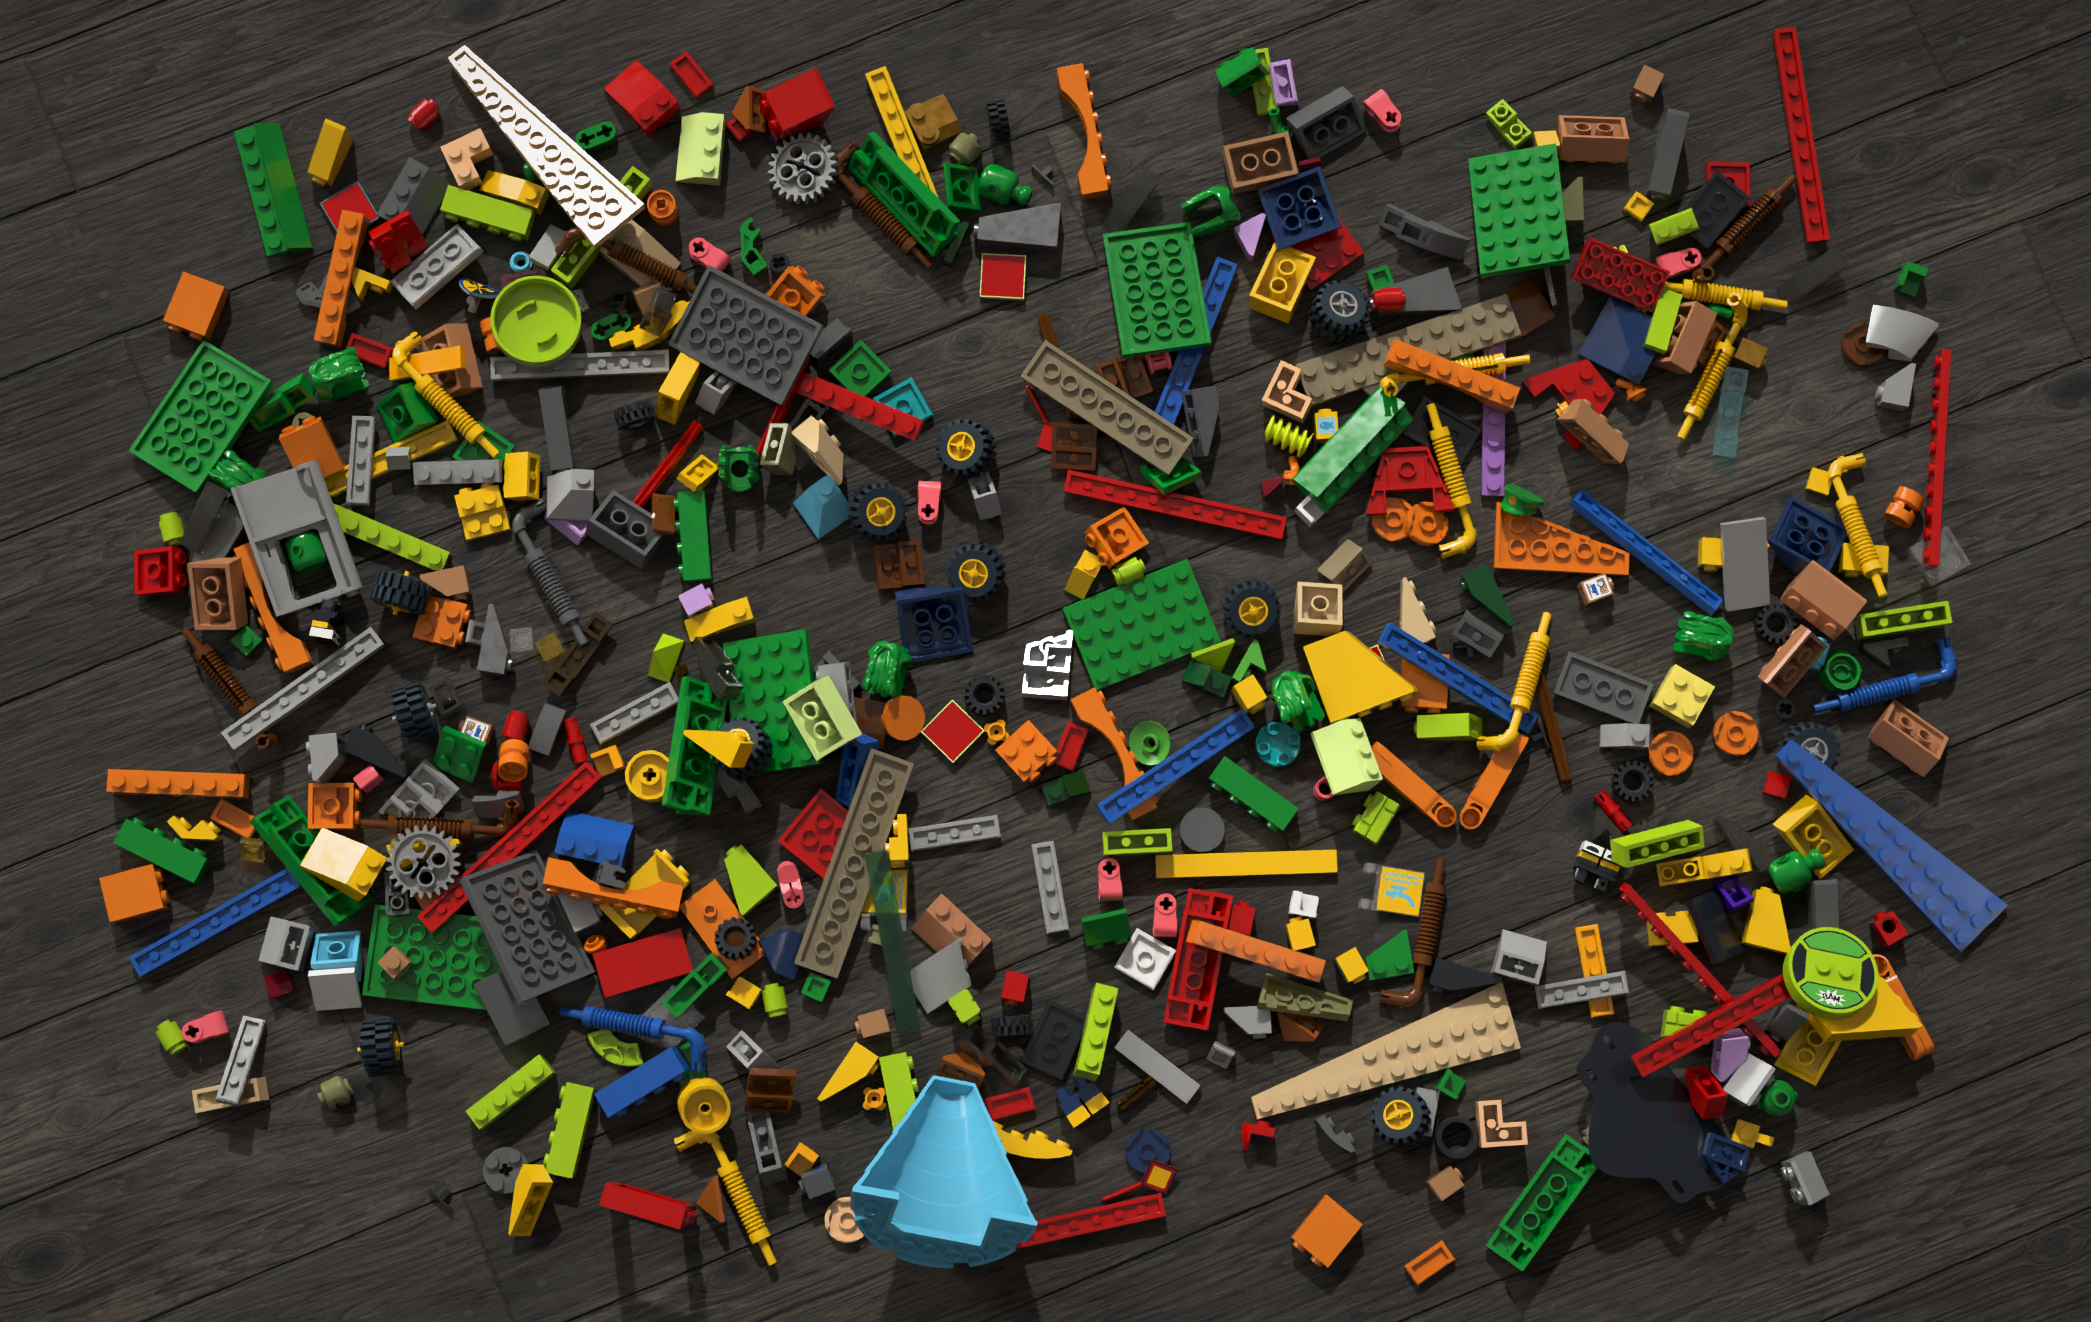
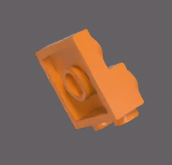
M794 266L787 267L766 294L805 316L813 312L826 296L823 292L824 287L816 280L811 282L806 277L808 273L800 266L796 268Z
M1125 507L1096 522L1085 531L1086 543L1088 546L1096 549L1099 562L1103 566L1107 565L1109 569L1125 561L1129 556L1149 544Z
M430 595L425 614L418 616L413 638L457 650L458 645H462L465 632H462L465 623L468 624L471 617L469 606L461 602Z
M1029 720L996 749L997 753L1026 784L1029 781L1032 783L1041 775L1040 771L1046 766H1052L1058 759L1056 756L1059 755V752Z
M309 783L307 829L357 830V825L361 824V811H357V802L362 800V790L355 783Z

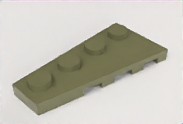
M1266 973L1257 1009L1348 1021L1353 1000Z

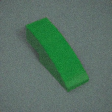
M303 373L266 396L249 422L258 432L294 414L296 408L313 400L316 388Z
M715 952L710 953L661 1003L676 1018H679L730 968Z

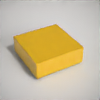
M1636 191L1623 211L1641 223L1654 203Z
M1814 467L1811 468L1805 490L1827 496L1832 481L1829 480L1828 472Z

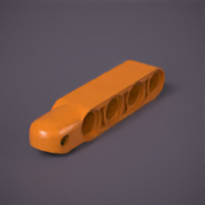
M1519 733L1517 740L1510 747L1493 753L1460 812L1459 823L1464 829L1473 830L1482 823L1526 746L1529 737Z
M1375 742L1371 748L1383 780L1439 827L1447 828L1453 825L1457 817L1455 809L1379 742Z
M1873 955L1877 964L1878 975L1887 981L1891 990L1902 998L1904 1005L1918 1017L1919 1022L1922 1024L1912 1036L1899 1037L1909 1057L1915 1062L1923 1058V1056L1935 1052L1931 1038L1889 961L1882 955Z

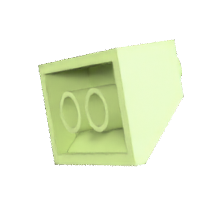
M701 112L682 117L676 182L720 186L726 129L724 114Z
M829 675L814 681L783 701L816 761L862 735Z
M1360 718L1341 720L1311 733L1333 795L1369 791L1383 780Z

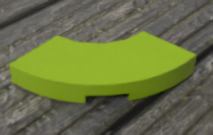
M606 1029L587 1034L594 1049L606 1060L626 1067H636L644 1064L638 1043L628 1044L622 1042L613 1035L612 1031Z

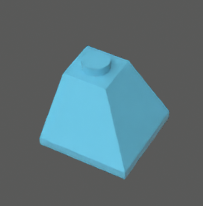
M828 475L810 486L793 503L818 540L849 520L848 515H850V511L847 510L849 503L836 483Z
M361 931L315 934L311 968L314 970L355 967L358 982L361 981L363 970Z

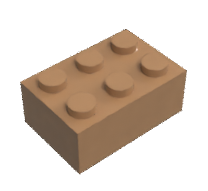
M1288 132L1223 146L1222 156L1232 195L1257 190L1299 174Z

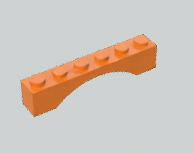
M1083 63L1057 68V79L1060 94L1077 111L1087 135V153L1084 163L1078 172L1081 199L1087 200L1108 196V188H1112L1109 175H1105L1104 167H1107V160L1105 154H1101L1100 146H1103L1101 133H1097L1095 126L1099 125L1097 112H1093L1091 104H1094L1093 92L1088 91L1087 83H1090L1089 71L1084 70Z
M346 210L341 212L314 335V341L319 344L341 348L346 327V312L351 280L359 252L365 240L369 218L364 214Z
M1397 339L1390 344L1383 363L1384 366L1401 373L1427 378L1453 387L1479 400L1486 406L1506 414L1513 409L1520 390L1517 386Z
M250 542L234 548L236 555L233 558H241L244 586L246 589L250 588L253 596L250 597V601L254 609H258L261 617H258L262 629H267L269 634L267 642L271 650L275 649L278 657L275 658L279 670H283L289 675L312 665L313 661L306 644L289 634L277 621L271 609L268 592Z
M1094 687L1071 699L1070 703L1080 722L1101 733L1115 749L1123 768L1124 786L1143 775L1144 772H1139L1135 766L1138 761L1133 751L1128 752L1125 743H1127L1122 730L1118 732L1114 725L1117 723L1112 711L1107 712L1104 706L1107 702L1101 691L1097 692ZM1155 794L1128 812L1132 822L1157 809L1156 804L1159 801Z
M108 769L106 792L117 795H185L249 799L250 777L245 774Z
M548 857L541 890H545L550 895H559L560 893L568 895L573 900H582L584 898L591 900L592 903L597 905L608 903L617 909L625 910L631 908L636 909V912L640 914H649L651 912L658 914L661 918L671 919L677 916L683 886L660 881L652 886L636 890L611 889L588 879L571 862Z
M1192 920L1186 940L1187 943L1264 965L1311 982H1320L1326 960L1197 920Z

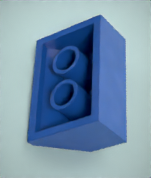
M567 811L559 831L554 853L596 864L606 860L609 861V864L624 869L634 825Z

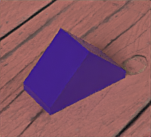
M1736 874L1713 880L1727 912L1734 911L1754 901L1753 896Z

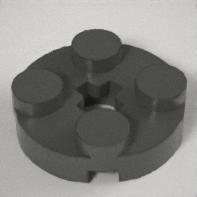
M512 1147L498 1148L485 1159L483 1166L484 1179L494 1191L513 1193L522 1165L529 1164V1161L523 1153ZM505 1163H507L508 1167L513 1168V1171L509 1172L508 1177H505V1174L500 1172Z

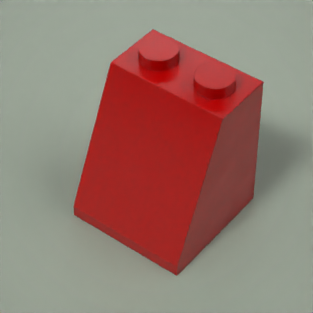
M817 68L765 91L759 100L760 111L765 114L769 129L777 140L822 126L835 108Z

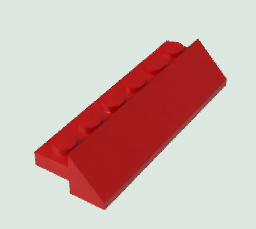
M1189 888L1167 997L1164 1023L1208 1031L1223 953L1187 943L1186 940L1192 920L1206 922L1227 929L1233 895Z

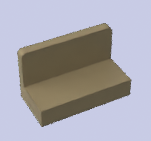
M1348 539L1317 571L1329 579L1332 584L1342 585L1343 593L1373 562L1363 548Z

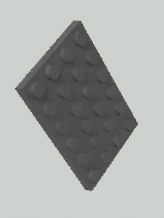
M708 265L668 345L784 406L825 326Z
M537 850L460 879V883L517 1004L575 982L595 972L577 933L572 928L559 896L550 895L545 890H541L546 867Z

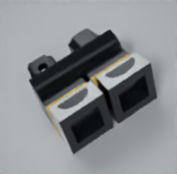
M323 599L321 610L315 609L309 636L317 643L340 646L341 637L336 633V627L342 625L345 620L340 616L342 607L337 604V601Z
M1585 840L1580 846L1573 866L1576 869L1573 881L1585 885L1589 875L1597 878L1593 889L1605 893L1610 883L1615 882L1621 865L1612 862L1610 850H1604V848Z

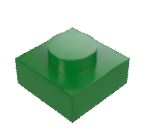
M1388 265L1366 272L1372 291L1394 284Z
M247 625L230 640L247 657L263 642Z
M810 972L801 994L823 1002L831 981Z

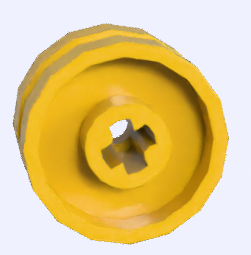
M654 750L642 751L636 754L628 762L625 771L626 784L630 791L640 800L649 803L661 802L663 800L669 758L663 753ZM649 774H656V778L653 777L651 781H649Z
M708 1077L694 1078L686 1082L679 1091L677 1097L678 1111L685 1126L693 1132L699 1134L714 1133L721 1129L728 1121L731 1113L730 1101L722 1085L716 1080Z

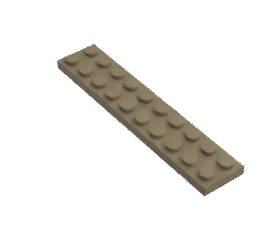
M1505 294L1298 363L1296 367L1302 371L1300 381L1305 395L1312 398L1311 407L1378 385L1389 374L1397 372L1404 374L1383 365L1390 344L1395 339L1445 359L1453 360L1519 338L1522 334L1508 296Z
M870 748L794 964L838 978L914 763Z

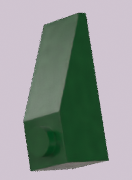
M1487 563L1460 576L1461 581H1459V585L1464 594L1467 593L1471 600L1507 629L1515 625Z

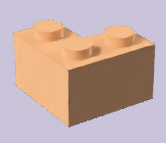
M480 128L440 147L459 187L467 191L482 184L474 164L493 155Z
M1281 360L1265 392L1262 404L1303 424L1312 406V398L1295 391L1302 375L1301 369Z
M1501 1100L1475 1102L1476 1124L1479 1136L1478 1148L1528 1145L1526 1121L1503 1123Z

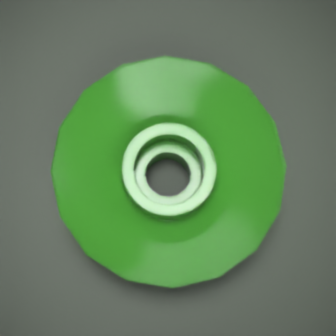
M1141 722L1130 733V751H1133L1136 759L1142 764L1150 766L1159 764L1170 753V736L1165 727L1158 722ZM1151 738L1155 740V746L1151 744Z

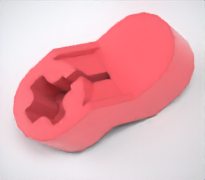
M784 861L777 868L782 897L786 906L797 908L804 901L798 870L793 862Z

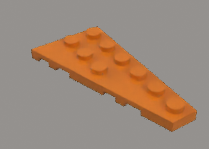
M1496 502L1493 569L1595 575L1606 573V575L1613 576L1629 575V552L1606 543H1600L1590 539V537L1574 533L1567 528L1538 517L1536 518L1531 515L1517 516L1506 513L1501 508V503Z

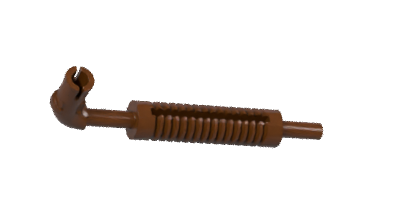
M850 140L839 152H835L838 158L834 161H837L839 166L834 169L839 175L832 177L835 181L838 180L853 195L851 202L859 207L863 213L865 212V215L871 221H874L873 223L877 224L876 226L898 248L900 247V250L906 256L912 253L929 270L934 263L918 248L920 243L891 215V212H888V209H885V206H882V203L879 204V200L876 201V198H873V195H870V192L864 186L859 189L844 175L843 168L847 165L846 162L852 158L855 151L860 150V147L857 144L854 145L855 142Z
M1792 174L1775 190L1769 188L1729 228L1723 237L1715 243L1717 250L1703 264L1700 263L1693 272L1692 277L1696 283H1702L1703 281L1710 280V277H1714L1712 266L1723 255L1730 257L1735 249L1783 203L1782 195L1797 180Z
M577 226L569 231H565L563 234V239L555 248V252L559 256L564 251L561 257H567L575 243H579L581 239L586 240ZM616 237L612 241L607 239L600 245L608 249L606 255L609 257L617 258V261L625 265L628 264L629 267L632 266V269L639 270L644 275L647 274L648 277L654 278L655 281L658 280L659 283L661 282V284H665V286H669V288L677 292L683 288L694 294L697 288L696 285L686 281L687 275L679 270L676 271L675 268L672 269L673 267L665 265L664 262L661 263L660 260L658 261V259H654L650 255L646 256L645 252L643 253L639 249L635 250V247L627 243L624 244V241Z
M189 627L182 630L183 636L196 650L193 653V657L200 663V666H203L205 672L208 673V676H211L213 682L219 686L218 688L227 696L226 698L229 699V702H232L238 713L244 717L258 707V703L251 698L252 696L249 695V692H246L244 686L241 685V682H238V679L230 672L231 670L228 669V666L217 656L209 643L202 645ZM273 727L256 737L255 744L259 745L258 748L274 749L277 747L278 736Z
M511 799L505 801L504 818L501 819V823L497 824V826L471 825V819H461L460 821L459 818L457 820L453 818L451 821L450 818L448 820L446 818L443 820L439 818L438 820L437 817L435 819L433 817L430 819L426 817L425 819L418 816L416 819L415 816L413 818L411 816L408 818L404 816L403 818V816L388 815V821L361 819V828L387 830V835L397 836V834L401 833L406 836V828L414 832L415 825H418L419 829L423 830L424 825L427 824L428 831H431L434 826H437L436 833L438 834L445 830L444 838L452 836V839L454 837L456 839L459 837L461 839H470L471 834L504 837L519 823L518 810L520 803L513 799V807H511Z
M1436 859L1433 882H1427V894H1425L1426 898H1424L1425 902H1423L1424 906L1421 912L1423 915H1421L1422 919H1420L1421 923L1418 929L1420 932H1418L1417 945H1415L1417 949H1415L1416 953H1414L1413 963L1417 964L1413 989H1410L1409 992L1402 991V993L1381 989V995L1390 998L1380 997V1004L1399 1006L1400 1009H1403V1007L1417 1004L1423 996L1424 991H1422L1426 966L1432 967L1434 957L1432 955L1435 954L1433 952L1435 951V942H1437L1435 938L1438 937L1436 935L1438 934V925H1440L1438 921H1441L1439 917H1441V908H1443L1441 904H1444L1442 900L1445 899L1443 896L1446 893L1447 886L1441 883L1446 859Z

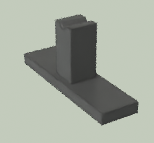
M1033 164L1031 168L1047 184L1053 187L1054 183L1046 177L1053 171V168H1050L1049 165L1041 172Z

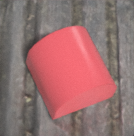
M372 764L353 778L360 789L366 793L384 781L382 775Z

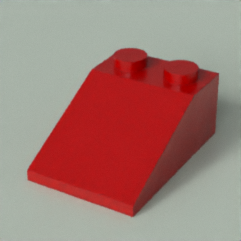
M637 60L603 88L647 137L681 109L678 100Z

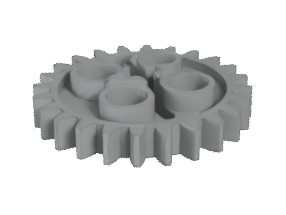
M799 133L798 139L791 135V142L788 143L783 140L784 147H776L779 153L771 154L775 161L768 163L773 168L768 171V174L772 176L769 181L774 185L773 189L779 192L782 198L786 197L789 202L794 199L796 204H799L802 199L805 204H808L809 198L816 202V195L819 194L821 197H825L823 190L831 191L828 184L836 183L832 176L839 175L834 169L839 166V163L834 161L838 156L833 152L834 148L828 145L825 139L821 140L818 135L813 138L808 133L805 138ZM803 151L799 158H795L797 153ZM821 159V163L814 166L815 162ZM788 161L794 162L796 165H798V166H800V167H802V168H805V169L799 170L797 166H795V165H793V164H788L787 162H788ZM793 171V174L786 178L787 173ZM811 172L818 173L820 176L813 175ZM808 179H812L811 183L805 186V182Z
M427 824L424 825L423 830H420L419 826L415 825L414 832L406 828V836L401 833L398 834L400 842L396 840L391 842L395 849L389 848L387 852L392 854V857L385 859V861L392 863L391 866L386 868L387 871H393L389 879L396 878L398 880L394 885L395 887L403 885L402 893L409 889L410 897H413L416 892H418L420 899L423 898L424 893H427L428 897L432 898L433 891L441 895L440 887L448 890L447 881L450 883L455 882L451 875L459 874V871L454 867L461 865V862L455 860L461 854L453 852L458 845L449 844L452 836L445 839L443 837L445 830L439 834L436 833L437 826H434L431 831H428ZM416 840L425 842V851L419 852L415 849L414 843ZM434 844L436 847L426 861L429 865L425 864L417 876L412 879L411 875L420 864L418 857L422 859L431 845ZM442 853L445 856V863L437 864L433 859L434 854ZM402 860H411L413 862V869L410 871L404 870L401 864ZM421 873H431L433 877L432 882H423L421 880Z

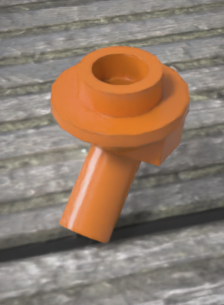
M1618 378L1616 381L1617 387L1628 389L1627 401L1637 402L1645 397L1644 392L1647 391L1645 387L1622 378Z
M1290 456L1288 460L1291 471L1285 470L1283 478L1287 480L1286 484L1297 486L1292 481V478L1299 472V464L1296 456Z
M602 935L590 936L584 945L585 951L589 954L604 951L607 948V943Z

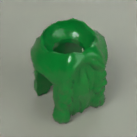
M1211 187L1200 194H1196L1181 205L1184 214H1188L1213 201L1222 206V215L1191 229V233L1196 238L1222 231V229L1233 226L1241 219L1240 211L1231 202L1232 194L1228 187Z
M349 347L342 352L331 353L329 356L319 358L309 367L308 373L320 395V400L333 402L370 387L368 380L365 379L364 367L356 356L358 353L355 347Z
M726 445L721 446L718 454L720 458L716 466L719 470L718 476L725 487L733 491L743 492L760 481V457L755 447L749 445L748 448L736 447L727 450ZM740 460L745 461L748 464V474L741 478L735 477L731 472L732 464Z
M232 450L224 452L227 459L222 458V462H218L216 469H212L208 474L215 485L220 486L221 489H224L232 496L230 488L268 477L266 471L254 469L246 461L240 459Z
M1686 611L1683 613L1684 619H1678L1677 627L1680 631L1676 632L1674 636L1679 642L1673 644V651L1700 657L1704 656L1705 659L1712 662L1718 661L1729 653V649L1733 644L1734 630L1723 617L1712 618L1696 614L1692 611Z
M886 641L877 642L868 650L869 663L865 678L862 681V688L869 694L875 695L880 693L884 698L889 697V695L892 698L902 695L905 675L913 662V658L904 646Z
M1288 670L1273 680L1271 699L1276 703L1283 723L1287 724L1291 720L1295 732L1299 734L1304 730L1305 725L1313 727L1315 719L1318 721L1323 720L1325 714L1315 695V685L1310 675Z

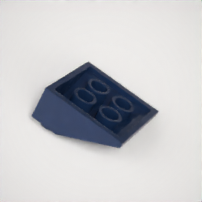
M1320 166L1257 189L1279 251L1342 228Z
M1610 295L1578 354L1639 385L1656 354V351L1644 347L1652 317Z
M1790 496L1768 544L1796 576L1812 560L1830 572L1847 535V531L1844 525Z
M914 588L895 592L904 647L908 649L913 662L974 652L963 588Z

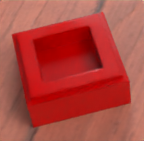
M1768 771L1762 793L1786 799L1791 777Z

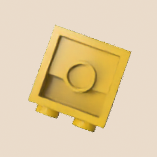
M494 482L484 483L480 485L481 489L472 491V488H464L459 490L458 495H454L467 541L511 530L501 487L494 485Z
M897 814V820H893L894 836L898 837L889 838V843H885V857L890 859L891 868H903L905 863H910L908 818L906 814Z

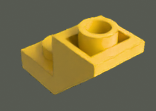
M173 816L167 821L177 834L185 840L219 842L222 839L218 834L220 829L212 821L208 823L202 820L192 830H190L191 824L184 817L180 819Z

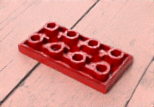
M1588 237L1571 279L1653 313L1670 271Z
M681 928L593 954L605 998L682 976L693 970Z

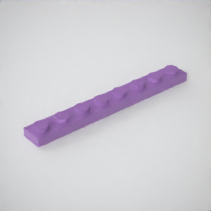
M1506 342L1483 349V357L1486 355L1488 357L1492 355L1493 357L1494 354L1503 353L1504 358H1506ZM1490 373L1489 375L1506 382V373H1494V375ZM1482 403L1481 497H1504L1505 413Z

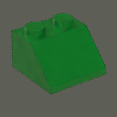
M1253 47L1241 50L1236 58L1231 61H1224L1215 70L1222 87L1232 98L1270 74Z
M416 382L399 385L376 405L394 444L429 429L439 421L431 403L428 402L429 400H426V397L422 396L423 394L414 389Z
M1126 908L1081 918L1086 947H1092V950L1106 948L1105 943L1114 942V946L1128 943L1127 939L1132 937Z

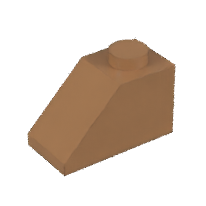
M464 565L420 575V579L450 600L463 601L467 599V596L472 595L468 571Z

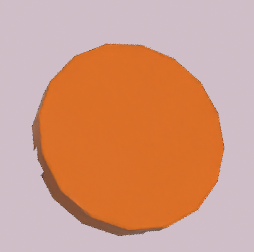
M1388 497L1386 498L1387 515L1371 516V526L1375 534L1381 539L1389 542H1399L1408 537L1405 529V516L1412 506L1404 499Z
M1424 501L1415 504L1408 510L1405 516V529L1408 536L1417 544L1432 546L1445 538L1448 531V519L1442 512L1433 513V503Z
M899 695L891 698L885 704L883 715H881V723L888 736L896 740L907 741L916 737L921 732L924 726L925 713L918 700L911 696Z
M1732 711L1725 713L1717 719L1713 726L1712 736L1715 745L1720 751L1730 756L1746 754L1754 748L1758 741L1759 732L1754 723L1755 721L1744 712Z
M1665 731L1657 735L1650 743L1648 759L1651 766L1660 774L1676 776L1685 772L1693 761V746L1690 740L1679 732Z

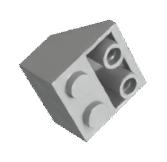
M338 733L310 735L309 742H306L307 755H311V764H308V774L316 783H328L347 760L346 752L342 750L345 745V738Z
M270 917L258 961L303 972L315 927Z
M1502 929L1491 974L1533 986L1538 985L1544 965L1547 942Z
M1748 1053L1747 1059L1725 1080L1721 1087L1728 1094L1730 1100L1740 1107H1749L1751 1104L1755 1105L1762 1096L1760 1091L1764 1086L1768 1087L1775 1078L1773 1073L1776 1069Z
M1803 1152L1781 1162L1783 1166L1781 1173L1786 1181L1789 1180L1792 1187L1790 1189L1791 1196L1799 1205H1812L1830 1195L1811 1152Z

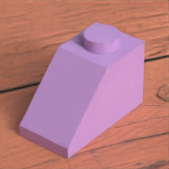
M1740 1028L1731 1029L1713 1039L1711 1072L1720 1082L1725 1081L1747 1059L1750 1039Z

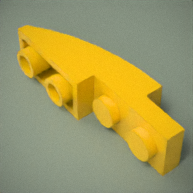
M679 301L673 304L672 308L666 310L665 308L656 309L652 312V315L648 316L651 324H640L635 326L632 331H620L613 334V337L609 338L613 351L615 352L635 345L637 351H643L660 343L674 333L689 302Z
M1749 849L1656 864L1660 886L1752 871Z
M993 1121L997 1129L996 1132L1008 1153L1023 1157L1049 1159L1069 1156L1073 1152L1069 1149L1070 1144L1058 1139L1056 1143L1048 1140L1049 1135L1036 1130L1035 1134L1030 1133L1026 1141L1023 1140L1024 1134L1011 1130V1133H1007L1002 1130L1003 1125Z

